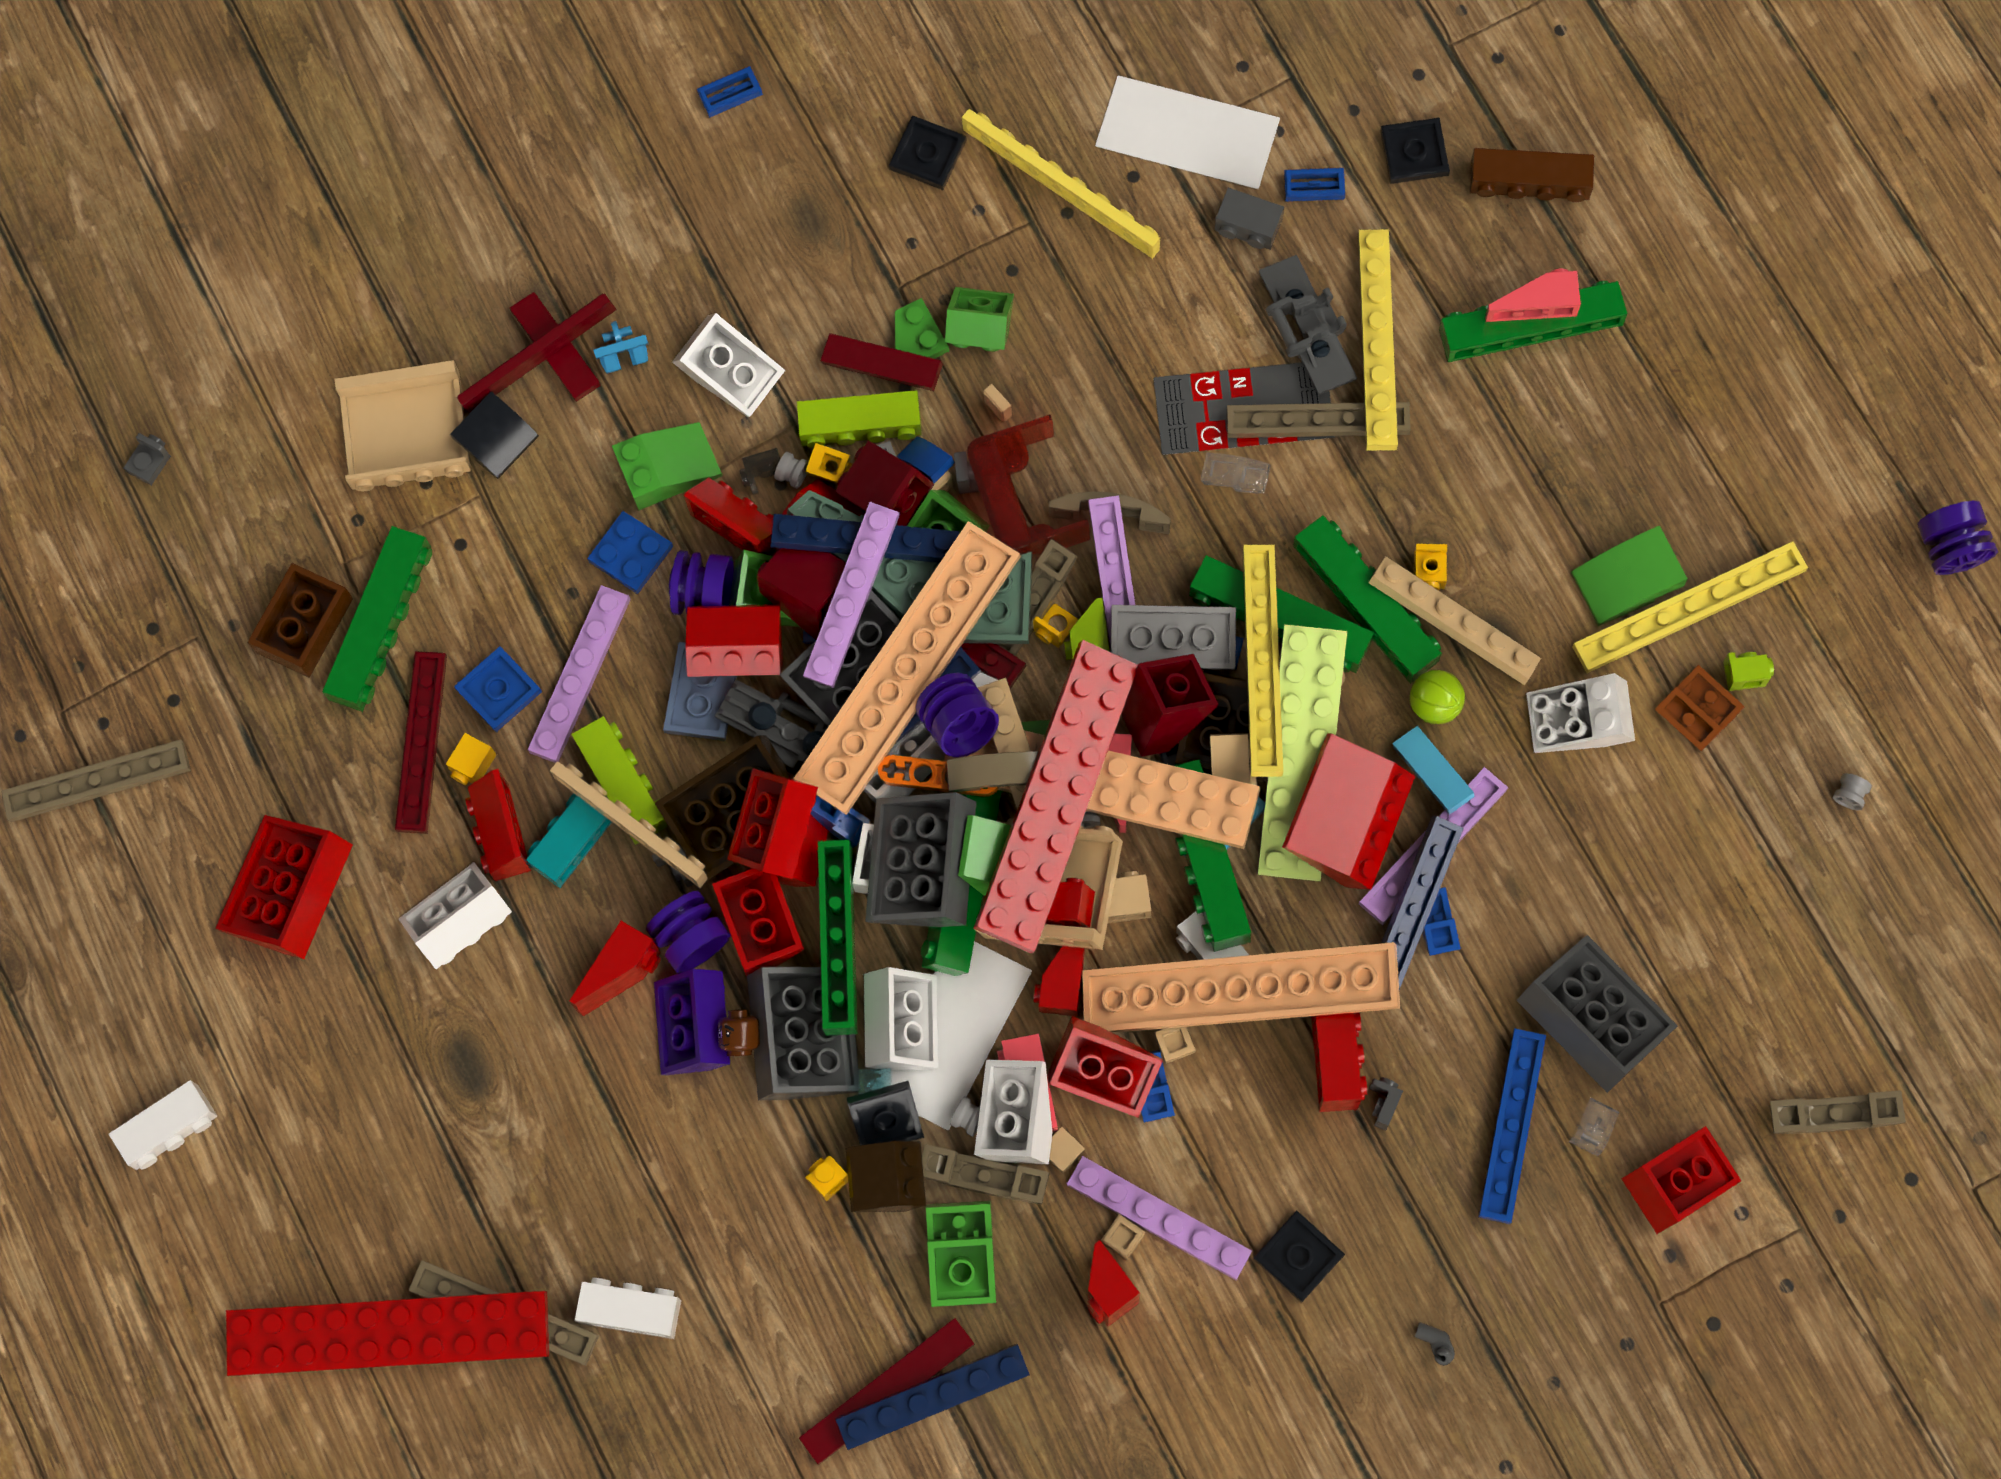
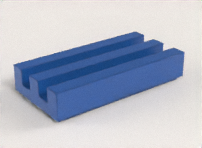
M750 66L697 89V93L709 118L763 95L762 89ZM746 78H749V79H750L749 81H746V82H744V83H742V84H739V85H737V86H735V87H734V86H731V87H729V88H727V89H724L723 92L718 93V94H716V95H714V96H711V97L707 98V95H709V94H712V93H714V92H716V91H719V90H721V89H723V88H726V87H728V86H730V85H733V84H735V83H737V82H739V81H742V80H744V79H746Z
M1344 168L1284 170L1285 202L1345 199ZM1338 178V181L1291 182L1292 179Z

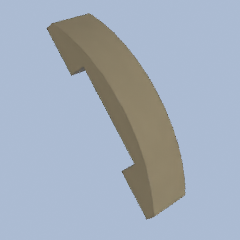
M1079 492L1049 501V517L1079 521L1081 510L1089 511L1088 500L1119 495L1122 516L1140 518L1139 530L1169 534L1171 518L1156 507L1139 499L1117 493Z
M1053 539L1050 540L1035 564L1037 567L1032 573L1029 637L1034 631L1033 619L1036 616L1041 619L1043 618L1078 557ZM1024 644L997 645L1015 656Z
M1039 751L996 753L947 760L949 792L977 791L987 787L1027 785Z
M1901 1090L1873 1092L1860 1096L1770 1101L1774 1134L1835 1132L1906 1123Z
M925 1144L922 1154L923 1176L926 1179L1001 1198L1035 1204L1043 1203L1049 1172L959 1154L954 1150Z

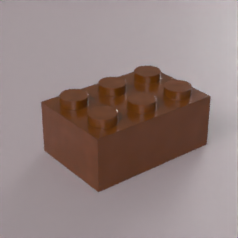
M291 563L247 643L257 654L310 678L353 598L345 587Z

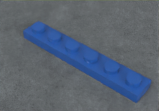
M1516 1028L1513 1030L1478 1218L1506 1224L1512 1223L1546 1035Z

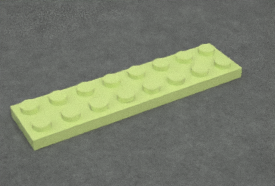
M1284 624L1279 669L1283 776L1268 777L1258 875L1321 881V871L1287 851L1282 846L1327 733L1336 735L1347 631Z

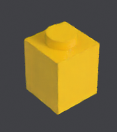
M464 733L448 759L446 766L452 772L450 776L463 785H467L468 782L473 784L485 775L495 759L496 753L491 746Z

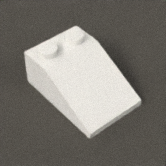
M717 313L708 315L672 361L673 364L694 381L747 417L753 414L785 372L780 365Z
M986 1060L974 1155L1001 1163L1049 1164L1053 1132L1046 1062Z

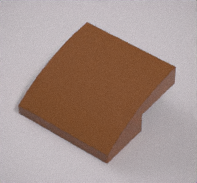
M1697 665L1655 710L1702 752L1737 717L1745 706L1700 665Z

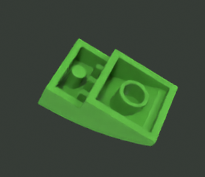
M1660 525L1607 550L1571 572L1598 626L1654 603L1656 598L1684 587L1688 579Z
M991 1200L926 1204L931 1307L996 1303Z

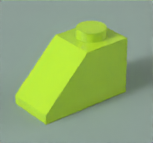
M1096 598L1069 631L1070 641L1064 642L1066 660H1073L1078 644L1082 640L1109 651L1103 598Z

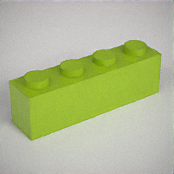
M917 390L797 401L801 444L809 448H814L815 443L823 446L830 443L847 446L854 444L855 441L869 440L872 443H879L884 441L885 438L898 437L900 440H910L917 435H922Z
M602 716L571 734L601 787L607 792V797L613 803L617 800L621 801L632 811L630 813L631 817L638 822L641 818L649 822L656 829L654 834L668 827L655 805V802L658 800L653 801L648 793L653 790V787L645 773L638 775L633 767L638 764L630 748L624 750L619 743L623 736L615 722L608 724L606 718ZM631 837L635 845L639 843L637 840Z

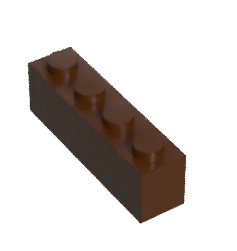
M1474 148L1471 160L1470 193L1478 194L1481 197L1507 195L1512 199H1520L1526 196L1537 197L1545 201L1561 198L1571 202H1582L1590 199L1593 190V154Z

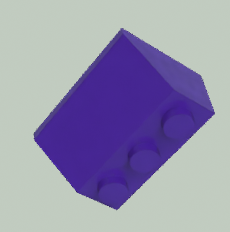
M690 969L654 982L661 1075L711 1071L730 1065V1056H727V1051L720 1049L718 1045L717 1024L719 1019L727 1017L723 971Z

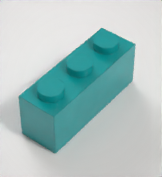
M574 793L566 803L567 808L563 814L551 820L547 827L548 833L541 841L537 840L534 842L527 853L529 857L526 861L530 867L558 888L562 887L612 823Z

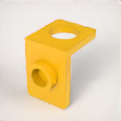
M1053 604L1043 619L1038 616L1033 619L1034 632L1044 643L1048 645L1052 643L1059 648L1069 636V631L1078 619L1059 605ZM1052 617H1064L1067 621L1066 628L1059 632L1049 625Z

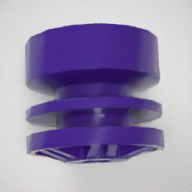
M1964 501L1943 507L1926 515L1917 523L1925 545H1937L1928 552L1930 560L1934 561L1932 567L1936 575L1967 571L1987 562L1998 553L1996 544L1990 542L1993 539L1992 533L1985 530L1978 531L1987 524L1986 516L1979 501Z
M678 551L669 579L670 609L672 614L681 615L684 609H686L687 614V607L698 606L699 604L701 606H729L734 573L732 556L711 554L706 566L703 567L700 552H694L690 559L688 551Z
M957 672L937 678L924 689L916 704L917 716L947 756L963 757L980 750L991 740L999 725L998 714L967 674Z
M692 891L669 903L650 920L646 927L648 934L652 938L656 937L655 943L659 948L670 945L666 950L665 957L677 973L694 969L706 962L724 947L731 936L718 917L707 919L712 908L708 903H704L705 898L699 891Z

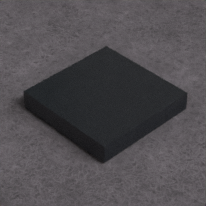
M912 115L891 159L889 170L944 190L967 141V137Z
M1440 117L1381 126L1380 131L1390 184L1449 176L1450 169Z
M909 1081L847 1097V1103L860 1145L891 1141H913L924 1138Z
M1296 1210L1253 1259L1302 1303L1345 1256V1253Z

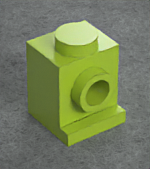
M1735 652L1727 654L1723 661L1728 691L1765 687L1771 676L1774 675L1772 658H1767V654L1757 655L1756 652H1746L1738 655V658H1736Z

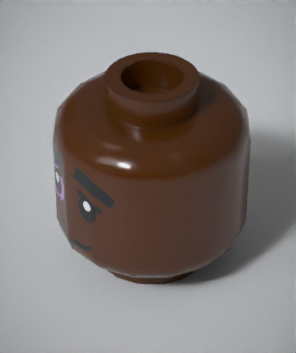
M746 1009L728 1010V1017L719 1019L717 1024L719 1048L727 1051V1056L752 1055V1050L758 1048L760 1044L758 1019L754 1016H748Z

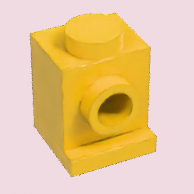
M815 443L805 472L809 476L837 485L841 475L852 466V463H849L851 456ZM829 462H835L837 470L829 472L826 470V465Z
M1416 544L1414 550V575L1438 591L1445 589L1447 582V544ZM1426 565L1437 566V568L1435 570H1429L1427 569Z
M831 1156L825 1159H818L809 1168L808 1171L810 1173L805 1177L826 1201L848 1183V1174Z

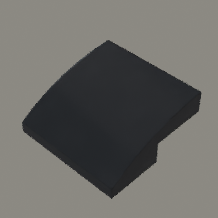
M492 391L450 434L453 440L474 456L475 460L497 479L539 437L515 411Z

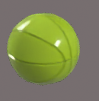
M1431 670L1420 675L1413 683L1409 695L1413 711L1421 720L1430 724H1445L1452 721L1460 714L1465 702V692L1462 684L1453 674L1443 670Z

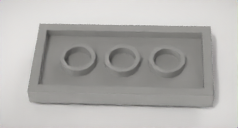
M1111 606V653L1135 664L1194 654L1202 670H1235L1236 607Z

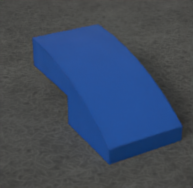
M916 437L896 456L916 468L933 483L938 481L955 464L952 456L921 437Z
M816 796V802L811 811L812 816L838 839L850 840L852 848L857 846L860 841L863 823L869 824L870 819L855 809L851 808L848 814L845 815L818 796Z
M1446 887L1440 888L1422 932L1429 956L1461 949L1455 919L1452 918Z
M1160 1050L1150 1052L1162 1058ZM1163 1062L1141 1111L1144 1123L1175 1116Z

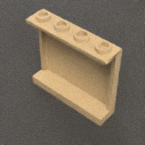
M454 360L335 379L336 391L340 396L348 475H345V478L352 490L370 491L375 486L381 485L397 487L406 481L428 482L433 480V477L446 476L453 478L462 476L464 472L471 471L469 452L453 440L450 435L465 419L464 407L456 398L462 393L460 373Z
M1008 819L1007 822L1001 823L1012 825L1014 819ZM1080 826L1060 881L1066 882V878L1082 879L1087 886L1095 891L1090 928L1045 924L1038 944L1103 950L1123 843L1113 832L1112 828L1095 826V829H1084L1083 826ZM975 930L985 939L999 940L978 930Z

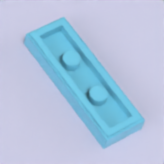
M1418 726L1392 743L1396 752L1449 815L1475 797L1471 788Z

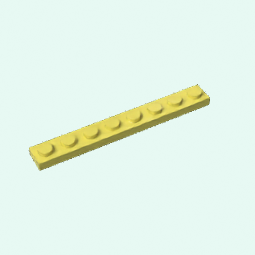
M968 109L962 116L963 131L1152 259L1159 252L1160 237L1153 228L1147 225L1143 227L1134 221V217L1124 209L1118 210L1111 205L1101 193L1095 194L1087 189L1082 180L1077 177H1069L1057 163L1053 161L1047 162L1041 158L1032 146L1027 144L1024 146L1016 141L1011 132L1004 128L1000 130L994 126L991 120L983 113L979 112L976 114L971 109Z
M1389 229L1359 230L1358 247L1366 451L1397 450Z
M1790 542L1574 643L1572 647L1586 673H1589L1806 572L1808 566L1795 543Z
M1244 545L1243 571L1251 777H1282L1283 750L1275 545Z

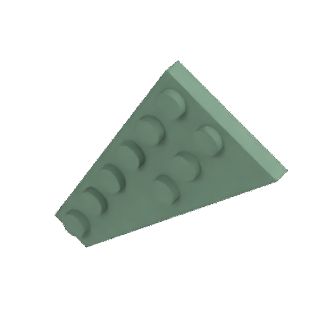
M810 490L787 509V515L856 522H862L864 515L858 516L845 510L843 505ZM831 553L844 562H847L849 554ZM883 558L871 590L900 618H903L939 563Z
M1032 552L1021 555L963 643L1029 644ZM890 609L894 613V615L901 621L902 618H900L892 609Z

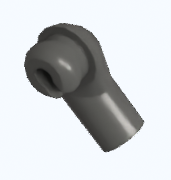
M1419 1322L1414 1337L1430 1343L1435 1361L1443 1366L1450 1364L1454 1359L1455 1351L1449 1335L1445 1331Z

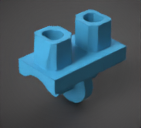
M617 321L611 322L613 331L603 333L602 337L604 343L616 340V343L593 350L596 359H600L602 367L606 374L621 370L617 354L629 351L633 366L648 362L646 345H649L646 335L623 341L622 337L633 334L631 326L619 329Z

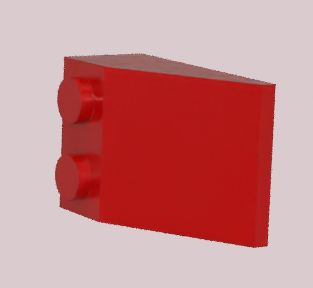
M620 921L569 1000L576 1011L585 1016L642 981L648 972L652 974L661 961V957H659L661 952L654 940L625 922Z
M1071 1016L1048 1070L1049 1085L1139 1118L1163 1059L1098 1025Z
M1706 1126L1621 1178L1656 1234L1678 1223L1742 1181Z

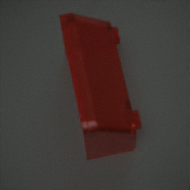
M1051 414L976 438L967 448L968 460L994 536L1020 554L1032 552V554L1041 555L1051 539L1065 548L1090 540V529L1087 519L1057 529H1053L1046 524H1038L1028 528L1010 476L1024 470L1028 465L1029 454L1027 445L1054 437Z

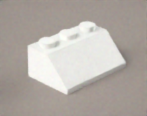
M473 862L401 916L399 921L434 968L437 969L441 965L451 962L455 955L466 946L476 943L481 935L490 928L501 924L512 911Z
M891 967L865 973V1067L887 1071L938 1069L937 975Z

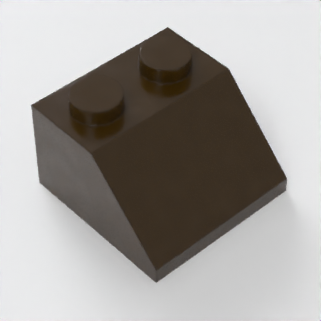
M891 1141L845 1148L851 1212H907L926 1206L920 1141Z

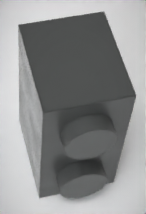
M1228 187L1216 216L1215 231L1228 239L1237 238L1246 241L1254 248L1271 250L1283 220L1284 206Z

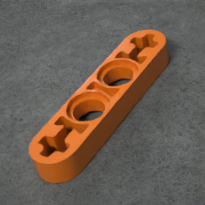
M888 755L884 757L878 766V775L881 781L887 785L949 792L948 783L945 780L947 761ZM891 763H896V767L899 770H906L905 764H911L909 768L910 780H904L906 777L905 773H895L893 778H889L888 773L883 770L884 768H889ZM920 766H927L932 770V776L926 782H919L914 777L915 770ZM988 787L987 789L981 788V790L960 791L957 793L986 797L995 794L999 787Z

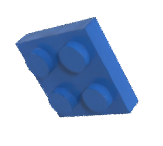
M622 511L587 559L589 563L636 594H639L671 551L673 544L625 511Z
M501 646L454 686L456 691L495 732H498L542 693L540 687Z

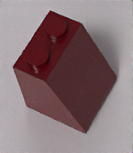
M868 440L866 445L860 447L856 452L854 463L850 469L839 478L838 487L835 492L864 512H866L869 502L900 513L896 525L907 526L935 484L916 468Z
M777 548L775 555L769 562H764L757 572L759 592L774 605H780L782 612L817 640L846 562L829 552Z
M1189 654L1139 663L1121 715L1132 735L1140 756L1143 757L1169 752L1217 707L1218 702L1195 655Z

